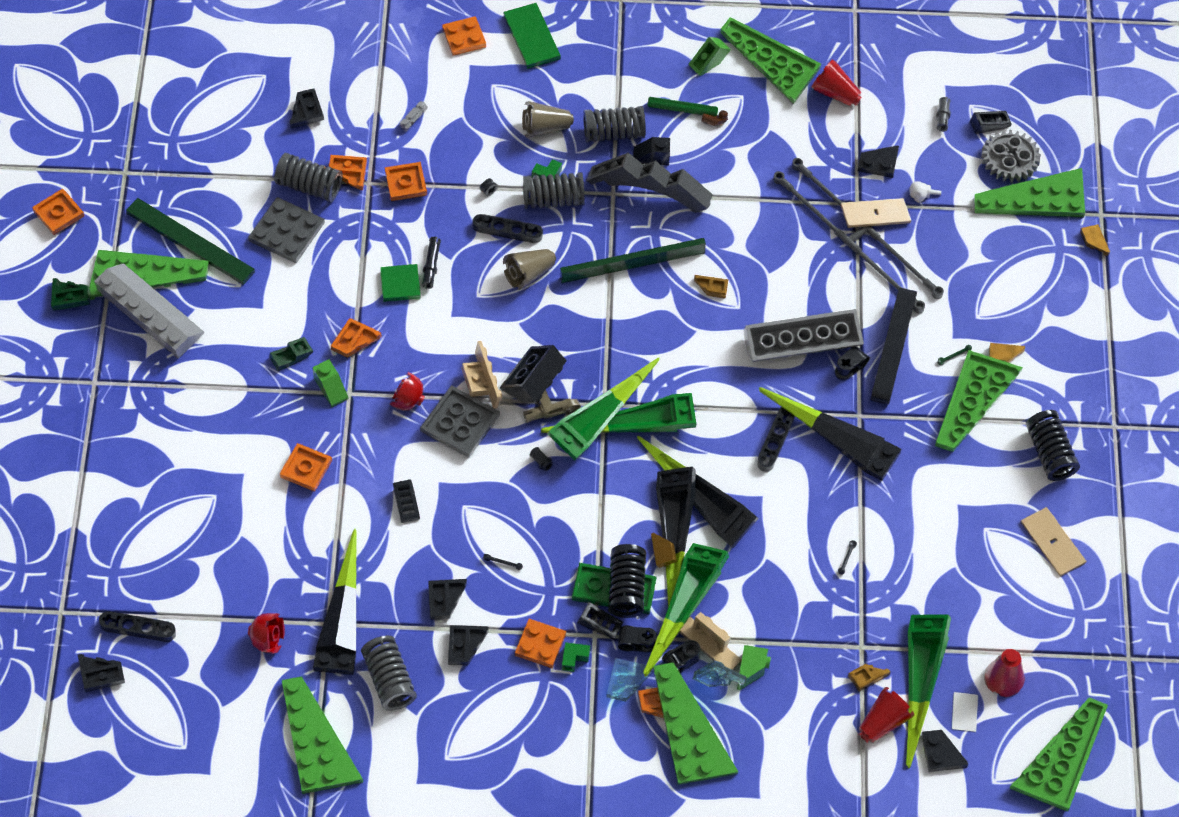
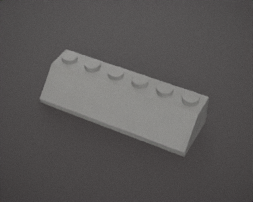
M124 263L107 268L94 281L97 291L178 359L205 333Z
M856 309L745 325L743 331L746 350L752 362L864 345Z

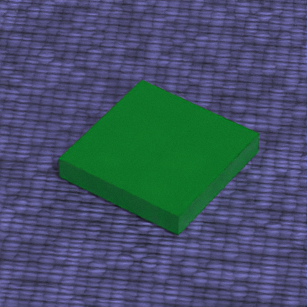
M417 264L380 267L383 302L421 299Z

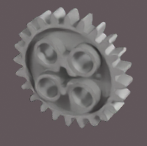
M1011 129L1009 133L1002 130L1001 135L995 132V136L990 135L989 140H986L983 145L982 164H986V170L991 169L990 175L996 173V179L1002 176L1004 182L1007 178L1010 179L1011 183L1014 178L1018 182H1020L1021 177L1027 180L1028 175L1032 177L1033 172L1037 171L1040 164L1041 154L1039 153L1040 148L1036 147L1037 142L1031 143L1032 137L1026 139V133L1019 135L1018 130L1015 134L1012 133Z

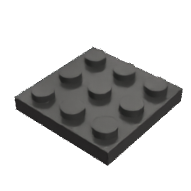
M277 197L251 232L248 240L297 264L325 224V219Z
M451 385L422 424L420 431L470 458L500 416V411L493 409V407Z

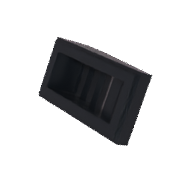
M1006 111L974 112L970 119L975 134L1003 129L1012 125Z
M412 480L394 482L393 491L401 523L420 520ZM409 495L411 496V497H408V498L400 499V497H405V496H409ZM410 503L413 504V505H409V506H404V507H402V505H405V504H410ZM414 510V513L403 514V512Z
M590 602L577 621L580 625L612 639H615L623 624L621 620ZM596 617L600 618L598 623L595 622ZM604 620L608 621L605 627L601 626ZM611 623L615 625L612 631L608 630Z

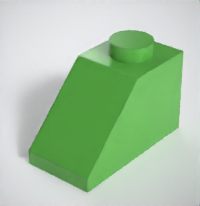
M708 37L688 65L699 76H702L721 64L731 49L721 39Z
M330 359L312 367L314 380L331 407L349 399L341 378Z
M744 645L737 684L738 690H742L764 676L765 668L769 669L771 657L767 656L768 649Z

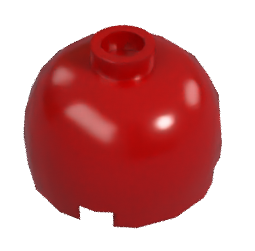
M409 371L406 373L408 378L402 379L392 397L396 399L395 402H390L391 406L401 411L411 410L416 405L420 406L425 398L422 395L424 390L423 383Z
M279 613L261 614L254 619L248 628V636L253 646L261 652L277 653L281 649V646H278L280 638L284 640L285 626L283 618L278 617Z

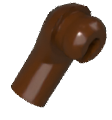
M721 110L717 116L704 113L701 122L712 126L721 125L727 122L728 112Z

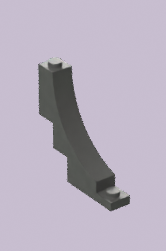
M629 153L592 166L586 180L591 185L604 180L610 186H633L652 190L673 198L691 209L694 213L708 209L713 196L709 190L684 169L670 173L657 161L642 165Z

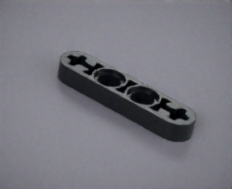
M477 214L473 218V229L479 233L530 243H538L543 238V229L537 224L486 214ZM502 224L504 227L497 230L494 228V225ZM515 227H519L520 229H522V231L520 233H514L512 232V229Z
M783 407L779 409L758 456L757 466L764 472L771 471L774 468L794 422L795 416ZM788 413L789 416L786 418L785 423L782 422L783 416ZM780 427L785 430V433L780 435L775 433L774 430ZM775 443L778 445V448L771 450L767 445ZM767 455H769V462L767 464H763V461H765Z
M106 611L99 617L100 627L106 632L163 642H170L176 637L175 625L169 621ZM111 618L112 622H109V624L106 625L105 621H108V619ZM131 621L134 624L130 629H125L122 627L123 623ZM150 624L153 626V629L150 632H143V626ZM167 628H169L170 632H168L167 635H164L163 631H166Z

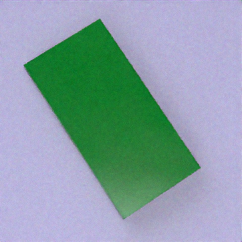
M537 2L503 12V16L527 69L561 59L559 50Z
M579 562L572 600L608 607L610 568ZM645 574L643 613L650 614L657 576Z

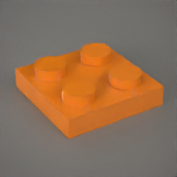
M476 16L442 24V30L452 56L486 48V41Z
M421 162L385 167L391 201L427 196Z
M63 188L32 207L33 212L53 235L85 216L81 208Z
M297 443L280 472V478L315 492L332 462V457Z
M528 619L516 648L515 656L553 669L566 637V631Z

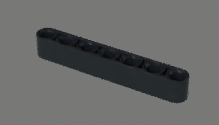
M902 287L898 289L872 390L871 401L887 405L890 403L918 291Z

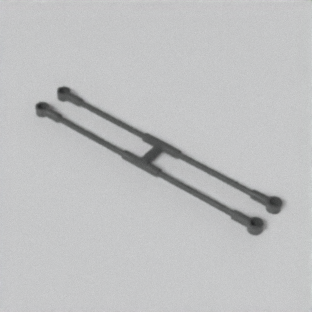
M801 158L793 159L792 168L794 170L800 171L807 178H810L839 206L843 203L812 175V172L803 165ZM777 171L774 173L773 181L776 184H781L789 192H792L829 226L837 237L857 255L859 254L897 290L901 286L873 262L854 242L866 232L876 241L878 240L912 271L932 292L933 298L941 299L943 297L944 289L941 286H936L919 273L884 241L881 235L871 226L861 227L848 237L794 189V186L785 179L783 172ZM916 299L914 311L918 314L923 313L925 303Z

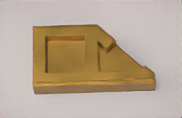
M1099 224L1081 228L1080 233L1087 247L1095 248L1106 256L1110 254Z
M694 275V281L707 296L726 298L729 279Z
M990 343L989 357L1010 363L1016 356L1025 351V346Z
M651 533L656 566L661 568L677 562L674 544L655 533Z
M864 664L848 673V677L860 692L889 676L891 671Z

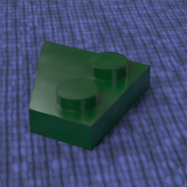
M58 278L52 279L51 307L53 311L90 305V288L88 285L75 284L71 281L65 283L59 281Z

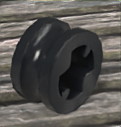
M492 178L486 179L480 185V190L486 196H491L498 188V184Z

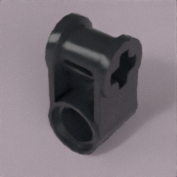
M857 346L851 347L838 359L835 376L840 380L849 379L866 366L870 357Z
M622 626L619 631L618 648L623 651L652 652L656 643V632L652 628Z
M688 640L665 653L662 661L664 663L674 662L679 673H682L685 669L699 661L700 645L697 641ZM694 650L696 653L688 654L687 651Z

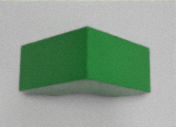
M553 159L547 167L536 163L532 170V178L534 175H538L539 179L541 175H545L547 178L549 174L553 175L554 178L555 174H560L562 171V163Z
M565 642L562 670L574 672L576 661L588 662L590 645Z

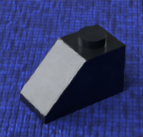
M651 137L634 146L633 157L641 164L657 161L660 165H669L671 138Z

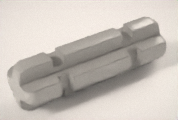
M420 101L416 108L414 107L405 116L406 119L400 122L403 130H408L422 115V112L424 113L428 109L425 102Z

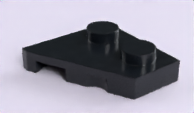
M315 88L297 92L292 119H290V128L323 121L324 114Z
M899 146L861 152L857 171L893 178Z
M467 579L428 581L430 620L450 619L467 586Z
M450 625L448 665H469L487 636L489 626Z
M77 654L85 692L125 683L120 661H107L99 657L94 659L85 657L84 654Z
M942 729L923 731L921 733L928 772L968 767L967 760Z

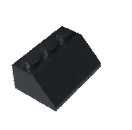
M554 345L530 346L500 386V389L524 403H536L542 398L546 388L551 386L555 376L562 371L563 365L567 360Z

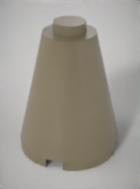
M526 101L524 104L527 105V108L523 109L522 128L527 131V134H524L526 138L569 129L573 125V114L569 110Z
M549 249L507 254L503 258V265L506 264V270H504L506 279L513 288L518 287L517 290H521L553 267L556 256Z

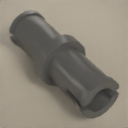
M941 97L939 99V109L936 112L938 118L936 128L941 132L948 130V119L951 116L949 110L951 100L948 97Z

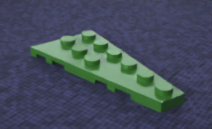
M731 17L721 28L720 33L793 104L821 68V63Z
M1082 168L976 193L974 195V213L1084 217L1085 201Z
M98 250L89 287L90 300L103 296L97 291L94 281L107 268L124 263L154 289V287L158 286L170 287L171 284L176 283L188 284L206 281L209 261Z
M968 350L935 446L954 452L1022 372L1023 367Z
M674 662L654 666L653 670L677 784L738 774L737 768Z
M302 676L282 680L302 794L363 783L362 776Z
M1089 697L1074 713L1073 717L1061 728L1058 734L1035 757L1034 761L1022 772L1018 779L1011 784L1009 789L1068 812L1108 705Z

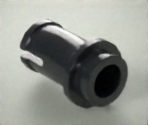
M535 447L530 451L529 456L539 464L541 470L547 471L552 467V458L547 457L539 447Z

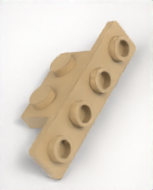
M477 341L475 349L477 362L462 363L461 369L470 396L489 395L493 409H497L499 401L502 400V392L498 390L497 378L492 372V363L487 358V349L483 346L482 341Z
M701 612L695 616V620L689 617L679 631L686 639L697 641L700 645V650L727 673H731L742 661L740 657L728 648L731 638L724 629L719 628L710 617L705 616Z

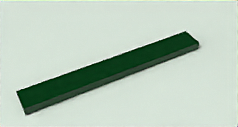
M139 198L126 209V213L198 258L209 261L211 266L242 285L255 273V269Z
M704 238L561 267L560 280L561 283L704 254L706 242Z

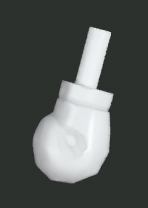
M920 181L913 182L909 188L910 196L916 202H922L925 198H929L930 194L941 195V191L932 190L930 185Z

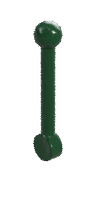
M968 344L965 348L945 358L939 357L937 363L944 365L945 361L966 351L968 352V350L971 351L972 346Z

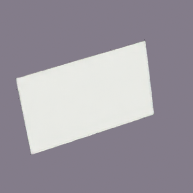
M954 692L952 729L976 732L978 695Z

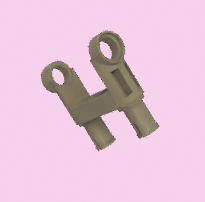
M545 390L542 398L537 402L539 407L523 411V416L526 419V423L540 418L549 419L564 413L570 415L580 409L581 405L577 399L570 398L552 404Z

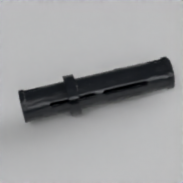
M437 237L429 239L426 264L423 267L422 287L426 289L433 288L434 278L438 271L436 266L441 239L438 238L437 241Z

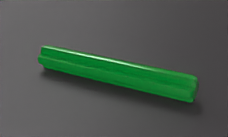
M651 96L648 98L647 105L652 108L703 115L704 113L711 116L718 115L717 106Z

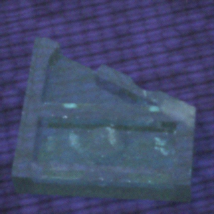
M615 658L606 697L626 702L652 674L653 668L645 677L643 673L646 667L645 664Z
M712 661L696 670L692 679L708 687L730 686L731 681L744 685L746 676L724 666L719 661Z

